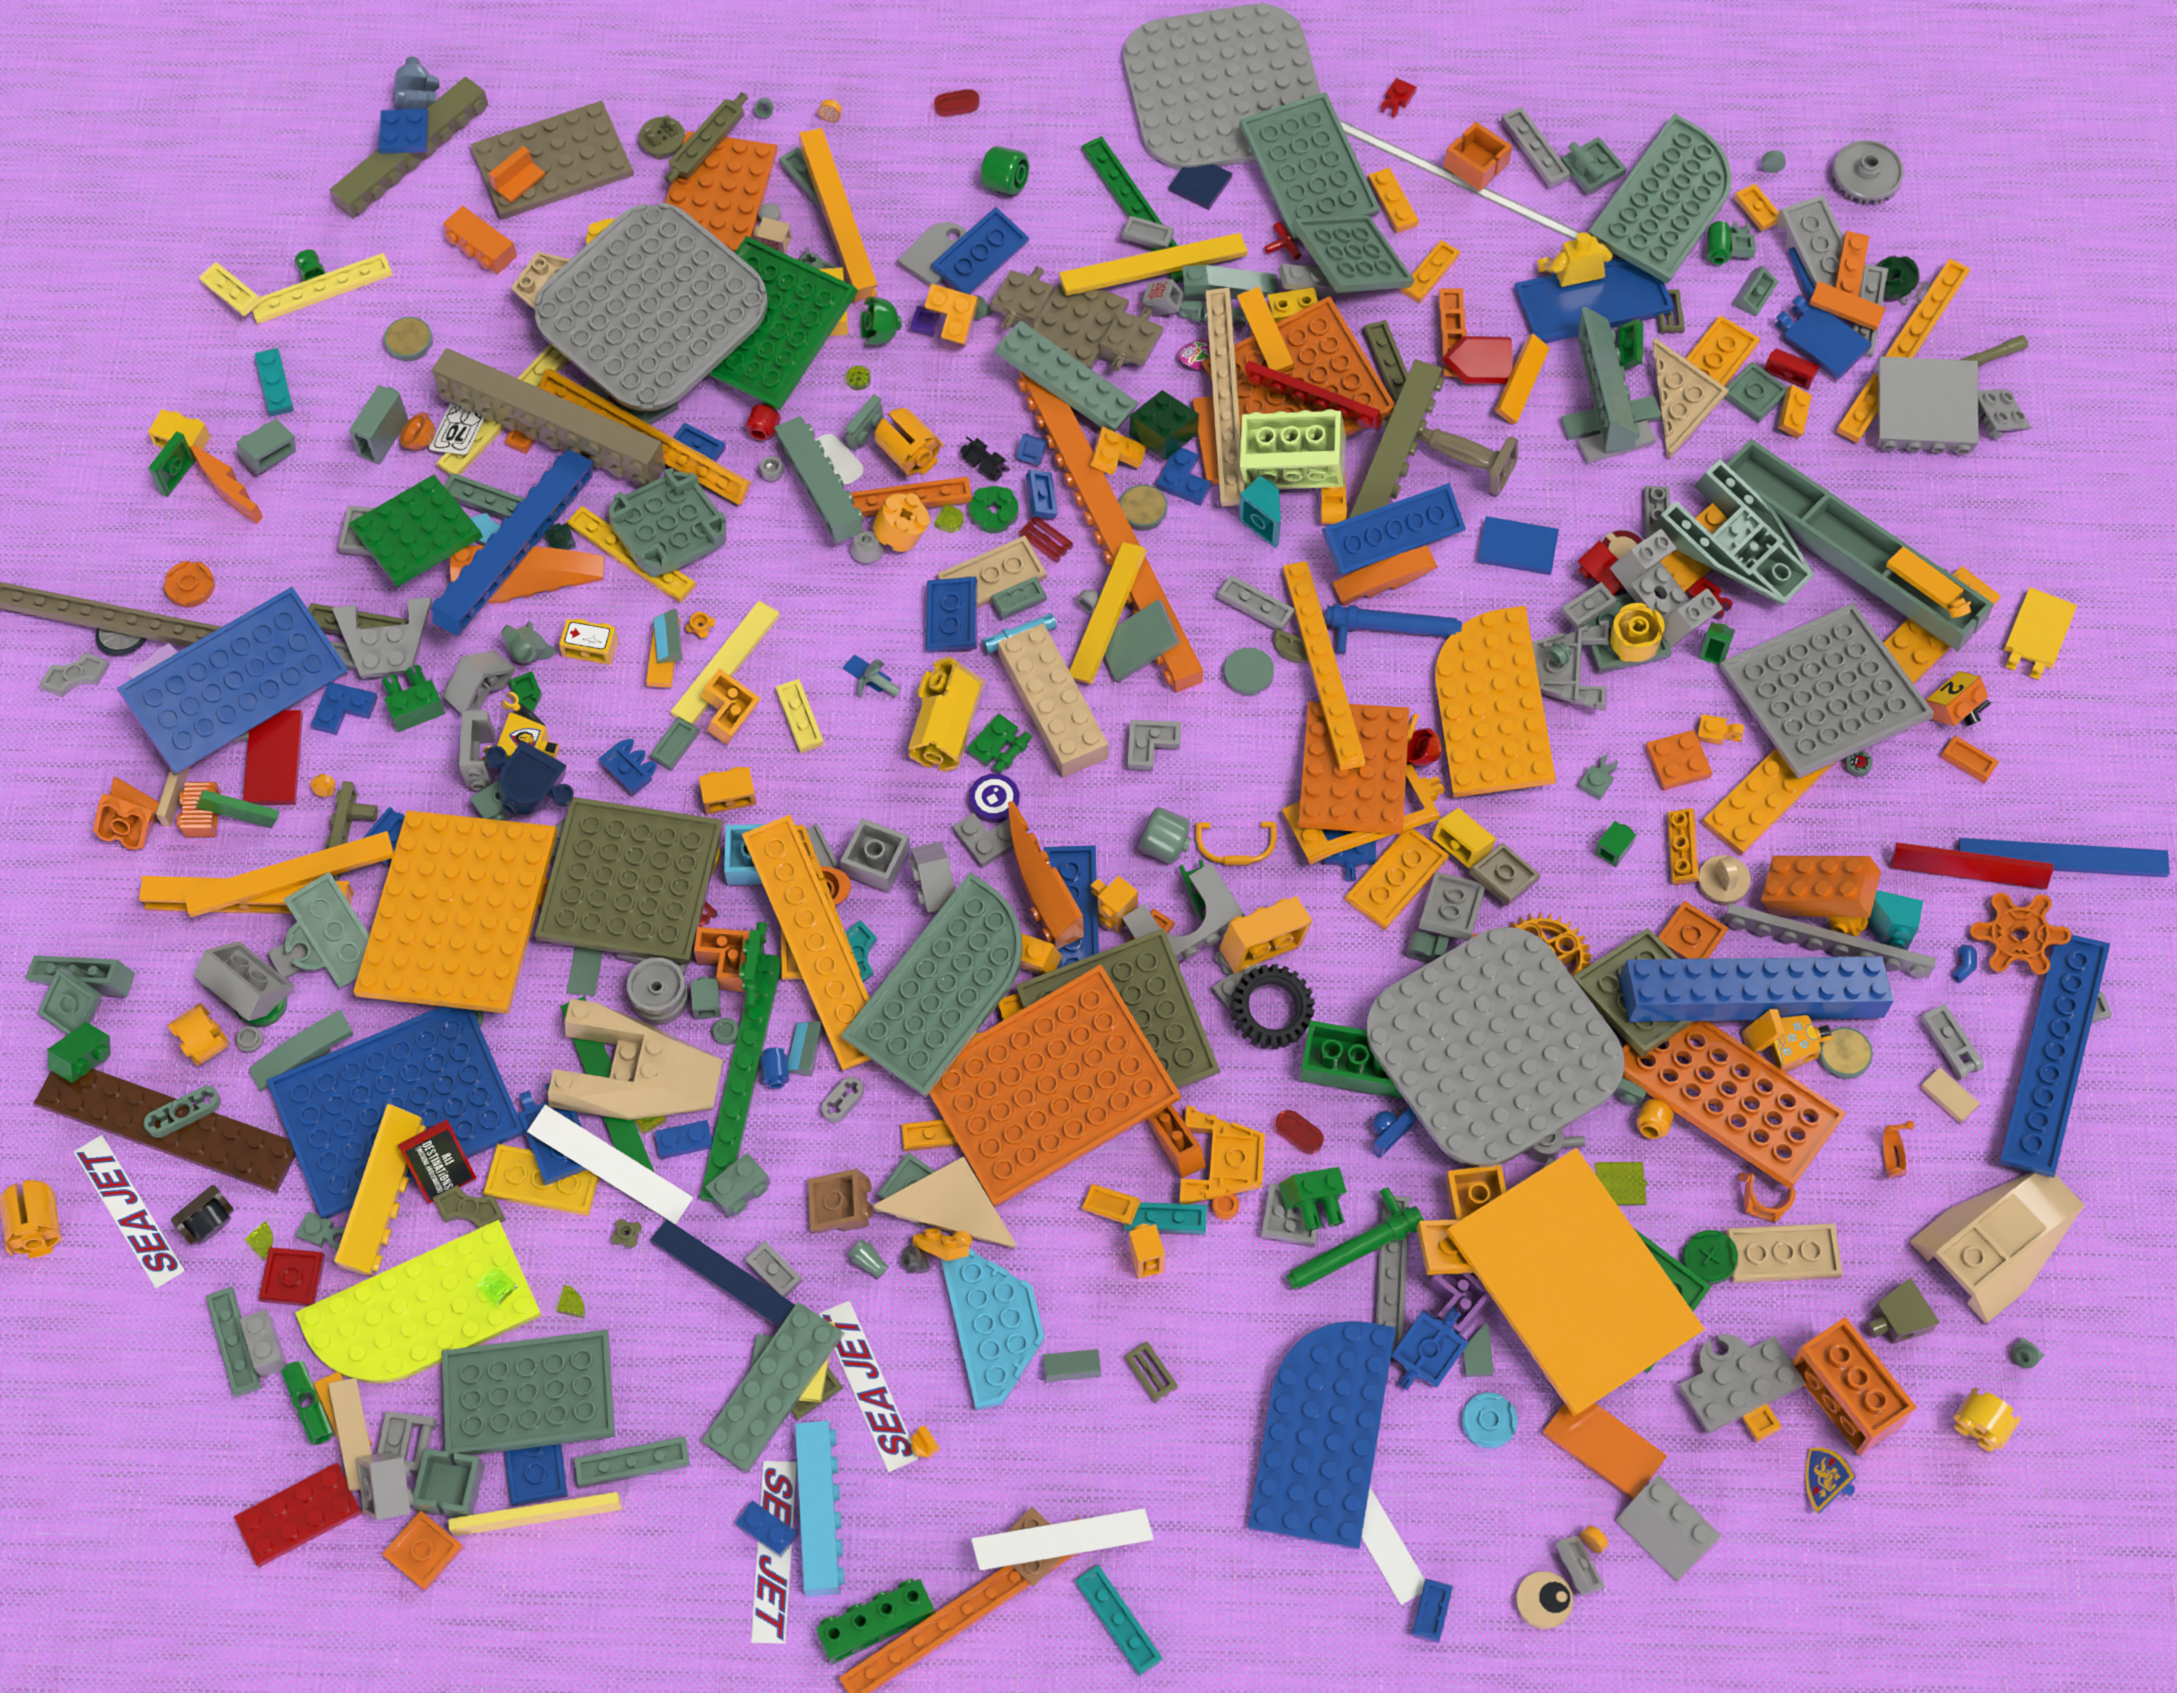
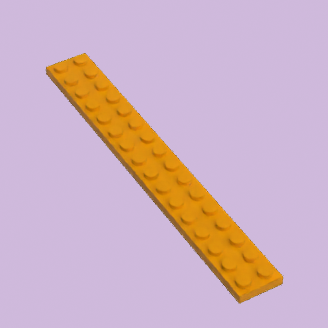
M1963 566L1953 574L1954 577L1987 598L1994 605L2000 600L2001 595ZM1910 618L1883 643L1914 685L1952 648ZM1775 748L1703 819L1702 824L1742 856L1836 762L1797 779Z

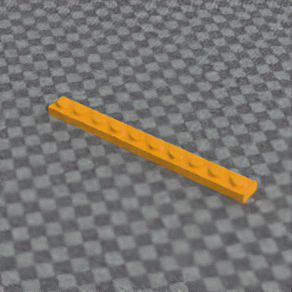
M1949 258L1885 357L1914 358L1969 275L1970 268ZM1875 372L1840 423L1836 432L1856 443H1859L1878 414V375H1875Z
M545 369L538 388L661 441L665 464L679 472L687 474L692 472L698 477L700 484L738 505L743 504L751 486V481L554 370Z
M1308 562L1283 565V574L1293 608L1295 609V616L1339 770L1364 767V754Z

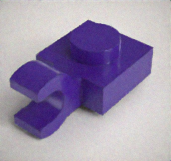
M917 305L911 323V331L934 336L940 314Z

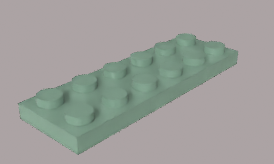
M1021 320L994 350L995 354L1101 428L1103 426L1116 432L1139 403Z
M798 1302L702 1441L749 1473L845 1333Z

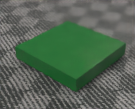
M178 431L174 433L148 467L160 494L165 497L172 493L195 462L184 434Z

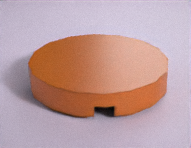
M183 561L174 565L167 572L164 590L169 600L175 605L185 608L196 607L204 603L212 595L215 588V579L210 569L202 562Z

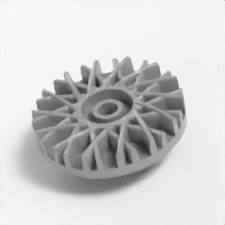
M1863 140L1850 143L1838 152L1833 163L1831 175L1832 181L1836 180L1835 188H1838V193L1843 190L1845 191V198L1850 196V202L1855 197L1859 199L1858 204L1864 202L1865 206H1867L1869 201L1874 200V205L1877 202L1882 204L1884 198L1887 197L1890 200L1891 197L1895 196L1903 180L1904 167L1899 156L1888 146L1875 141Z

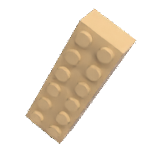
M1044 623L999 641V658L1062 778L1108 759V742Z

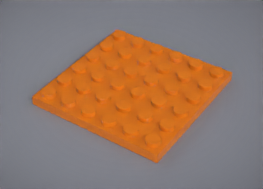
M1330 296L1276 323L1295 367L1282 373L1380 410L1382 419L1393 413L1395 403ZM1254 335L1235 344L1241 431L1242 415L1253 412L1272 414L1277 411L1298 413L1302 410L1323 412L1312 404L1306 402L1299 403L1286 394L1279 395L1265 386L1251 384L1247 380L1244 369L1247 362L1252 361L1265 367L1268 366ZM1208 358L1202 361V366L1212 382L1211 359ZM1343 419L1346 437L1365 428L1354 420Z

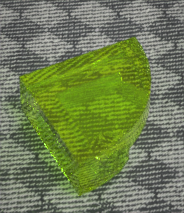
M265 1221L248 1235L245 1241L265 1260L268 1256L269 1247H273L274 1236L270 1226Z
M564 1284L557 1312L584 1319L585 1305L581 1296L574 1288Z

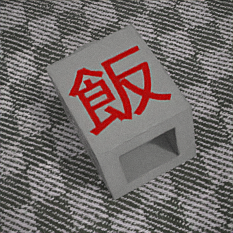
M1172 279L1148 283L1142 302L1148 309H1152L1154 316L1178 313L1184 292Z

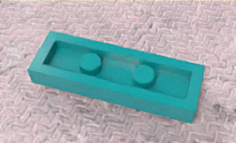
M279 348L254 353L270 417L294 411Z
M1141 1202L1131 1226L1124 1224V1231H1132L1134 1227L1141 1224H1149V1226L1156 1224L1158 1232L1206 1234L1207 1205Z

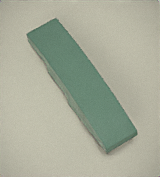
M339 1010L291 1037L252 1065L249 1071L261 1092L269 1088L267 1079L331 1052V1046L354 1034L342 1011Z

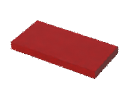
M284 710L249 731L243 801L257 805L296 804L303 723L302 710Z

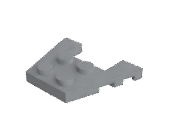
M431 597L408 599L409 624L358 629V609L356 605L333 607L336 620L362 679L389 676L391 674H406V670L409 667L413 671V665L416 663L421 645L422 633L427 625L429 609L432 607Z
M1609 620L1600 621L1599 625L1589 628L1588 626L1580 627L1578 631L1566 635L1560 633L1532 642L1541 694L1600 711H1606V686H1580L1582 646L1609 645ZM1563 642L1570 648L1572 654L1570 655L1571 660L1569 663L1565 662L1560 666L1551 659L1548 650L1552 647V643Z

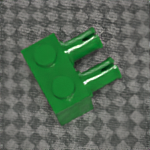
M413 665L416 675H414L411 667L406 670V675L412 685L411 688L402 690L398 677L395 674L389 675L393 684H390L387 676L382 679V684L388 694V697L384 698L398 733L446 714L432 679L426 681L420 665Z
M1340 1167L1293 1174L1279 1184L1286 1210L1300 1208L1305 1231H1310V1229L1312 1231L1322 1227L1316 1208L1317 1204H1323L1329 1227L1345 1223L1338 1201L1340 1196L1347 1193Z

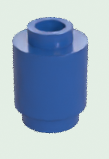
M779 1047L765 1049L761 1057L763 1084L768 1085L771 1089L782 1088L784 1084L789 1082L787 1055L784 1054V1049Z

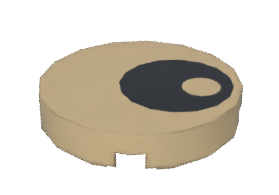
M1548 1571L1535 1572L1527 1576L1519 1585L1515 1597L1521 1618L1530 1626L1540 1630H1548L1549 1628H1556L1562 1625L1570 1616L1573 1607V1594L1568 1583L1559 1575Z

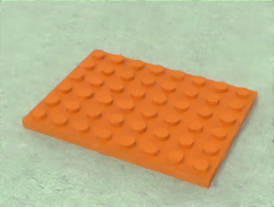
M1101 964L972 1038L929 1093L995 1208L1182 1099L1179 1091Z

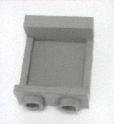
M488 710L462 711L459 767L467 789L482 791L493 784L486 762L479 761L480 743L496 742V733Z

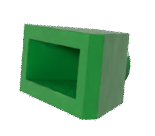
M1711 622L1699 659L1720 666V663L1726 659L1735 629L1729 628L1725 624Z

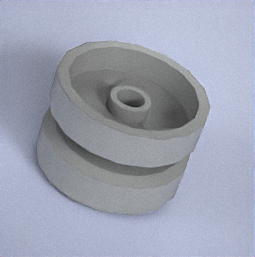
M662 957L649 958L640 962L631 970L627 979V992L635 1014L639 1018L653 1025H662L675 1021L684 1013L688 1004L689 992L680 967L673 961Z

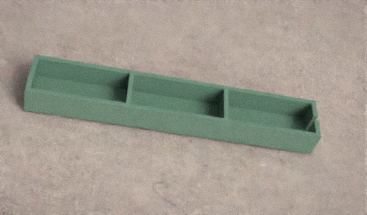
M1750 439L1726 463L1776 511L1793 539L1956 651H1959L1972 638L1973 633L1975 634L1988 621L1994 603L1753 439ZM1904 546L1964 589L1963 594L1959 598L1964 597L1965 602L1971 601V604H1969L1971 612L1960 617L1951 618L1950 613L1887 568V562Z

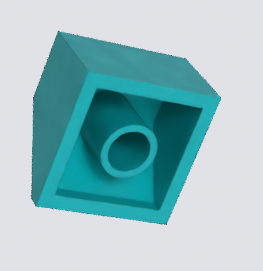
M1259 476L1240 494L1239 521L1276 549L1279 546L1281 526L1279 489L1272 481Z
M1877 890L1867 925L1881 944L1908 950L1919 929L1923 900Z

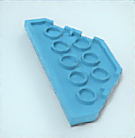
M969 1248V1256L951 1261L941 1258L977 1411L1004 1404L1044 1342L1045 1336L1032 1285L1009 1274V1271L994 1262L980 1257Z

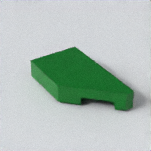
M531 671L510 679L509 684L513 693L519 698L518 704L522 703L534 712L542 697V693Z

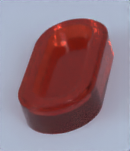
M972 89L942 93L934 99V110L943 117L971 113L980 106L979 94Z
M1285 1110L1278 1114L1275 1128L1280 1136L1303 1153L1315 1154L1321 1150L1324 1136L1319 1128L1293 1110Z

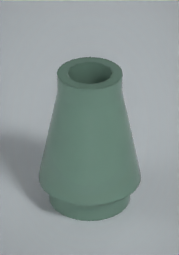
M863 1239L848 1254L852 1259V1263L873 1274L878 1279L889 1268L871 1243H866Z

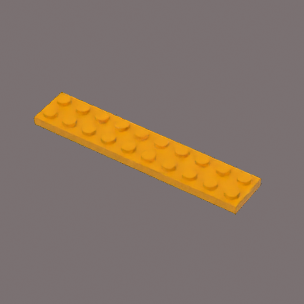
M789 814L743 833V840L842 1071L844 1072L872 1060L841 1037L870 998L791 815Z

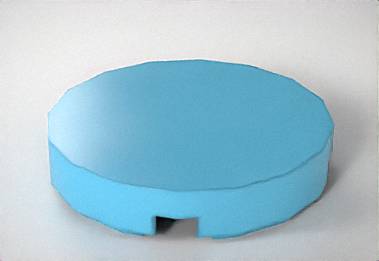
M1485 1392L1474 1396L1467 1403L1462 1413V1427L1465 1435L1472 1443L1481 1448L1495 1449L1504 1446L1512 1439L1517 1429L1518 1416L1515 1407L1498 1393Z

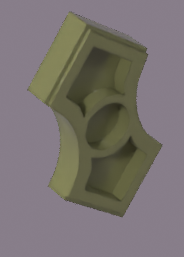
M456 1185L433 1197L445 1223L453 1220H465L481 1228L496 1220H499L500 1223L506 1220L493 1195L481 1198L472 1197L463 1193Z

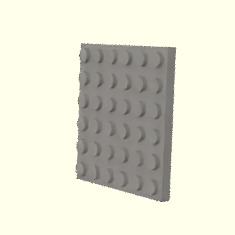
M1854 603L1720 663L1721 670L1797 779L1933 718L1934 711Z

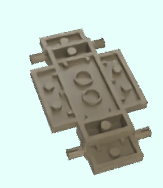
M1039 266L1034 268L1030 276L1010 270L991 302V309L1005 316L1001 323V327L1004 330L1005 328L1010 330L1012 324L1017 325L1021 320L1091 370L1099 356L1113 361L1110 368L1113 371L1116 368V372L1120 371L1124 362H1133L1144 367L1163 334L1164 326L1148 321L1153 313L1151 308L1144 307L1140 316L1126 313L1129 299L1102 289L1065 296L1061 282L1054 291V285L1039 280L1044 273L1043 268H1039Z

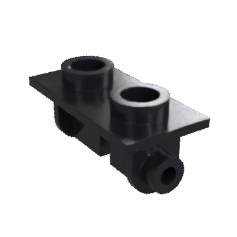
M966 436L970 443L968 446L964 445L960 450L964 459L968 460L975 467L983 460L984 462L978 469L989 476L990 479L999 480L1003 474L1001 472L1003 468L1008 471L1010 470L1004 465L1005 458L995 451L991 455L986 451L988 446L978 438L973 441Z

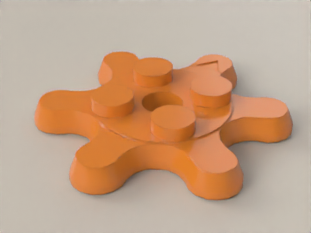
M1996 893L1991 899V904L1997 912L1996 919L1989 923L1976 922L1970 928V934L1975 940L1989 941L1995 945L1996 952L1989 960L1991 969L2001 973L2008 969L2011 962L2019 960L2028 963L2031 970L2037 975L2047 973L2050 969V961L2044 954L2045 948L2049 945H2065L2071 940L2072 936L2071 931L2067 927L2052 926L2046 921L2045 915L2052 906L2051 899L2046 895L2040 894L2035 896L2028 906L2018 907L2013 904L2008 894ZM2016 930H2023L2028 936L2019 941V939L2014 937L2013 933Z

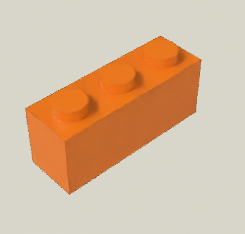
M463 205L443 222L446 239L452 245L457 244L461 247L467 256L476 258L486 270L490 269L498 275L517 257L514 243Z

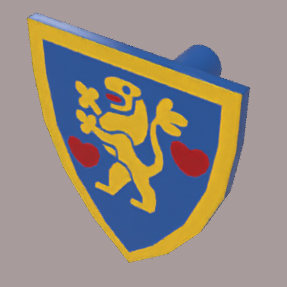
M1810 1448L1806 1462V1488L1813 1508L1817 1514H1820L1840 1493L1849 1496L1853 1495L1855 1487L1851 1483L1857 1477L1847 1461L1835 1451L1826 1448Z

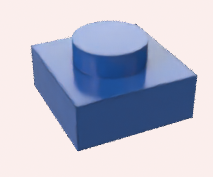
M1026 433L1023 434L1016 458L1036 465L1042 464L1047 440Z

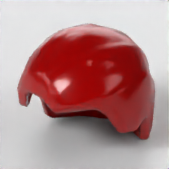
M1422 728L1413 732L1407 746L1408 763L1421 767L1430 765L1438 760L1442 752V746L1439 736L1432 729Z

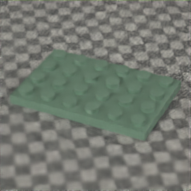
M1327 92L1240 119L1239 125L1288 234L1294 240L1293 242L1300 240L1291 227L1295 219L1369 215L1371 217L1379 214V205Z
M608 1330L442 1350L445 1452H450L453 1458L455 1453L478 1455L616 1437Z

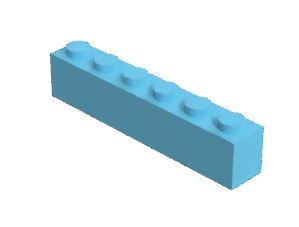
M829 1421L795 1423L804 1592L806 1597L840 1594V1585H845L844 1567L839 1568L838 1557H843L842 1539L837 1540V1529H842L841 1512H836L835 1501H840L839 1484H834V1474L839 1473L838 1457H832V1446H837L836 1429H831Z

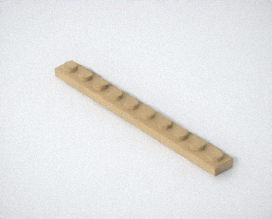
M1228 287L1206 291L1222 507L1240 505V494L1245 490V483L1240 469L1241 423L1231 292Z

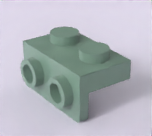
M745 1153L705 1187L709 1194L724 1209L726 1216L729 1218L733 1214H740L747 1207V1203L751 1199L762 1196L767 1191L770 1181L768 1174L748 1153Z

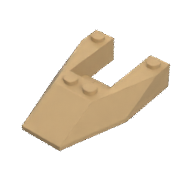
M570 999L565 1019L566 1037L615 1044L617 1047L609 1078L553 1069L548 1090L549 1107L625 1120L711 1110L714 1108L723 1065L722 1059L649 1023L595 1002Z

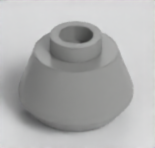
M863 531V533L858 534L854 538L850 550L855 560L861 563H873L883 555L884 545L879 542L873 532Z

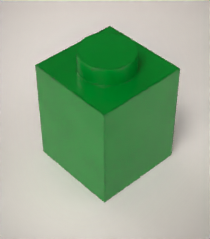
M1614 821L1598 842L1595 855L1616 868L1632 848L1637 834L1629 826Z

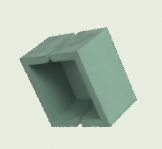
M424 1448L413 1493V1507L415 1510L442 1516L444 1511L447 1517L452 1518L473 1515L485 1468L481 1458L455 1453L453 1458L450 1452Z

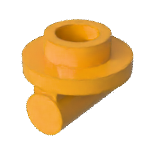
M926 1425L919 1427L916 1433L910 1437L911 1449L919 1457L930 1458L940 1450L939 1445Z

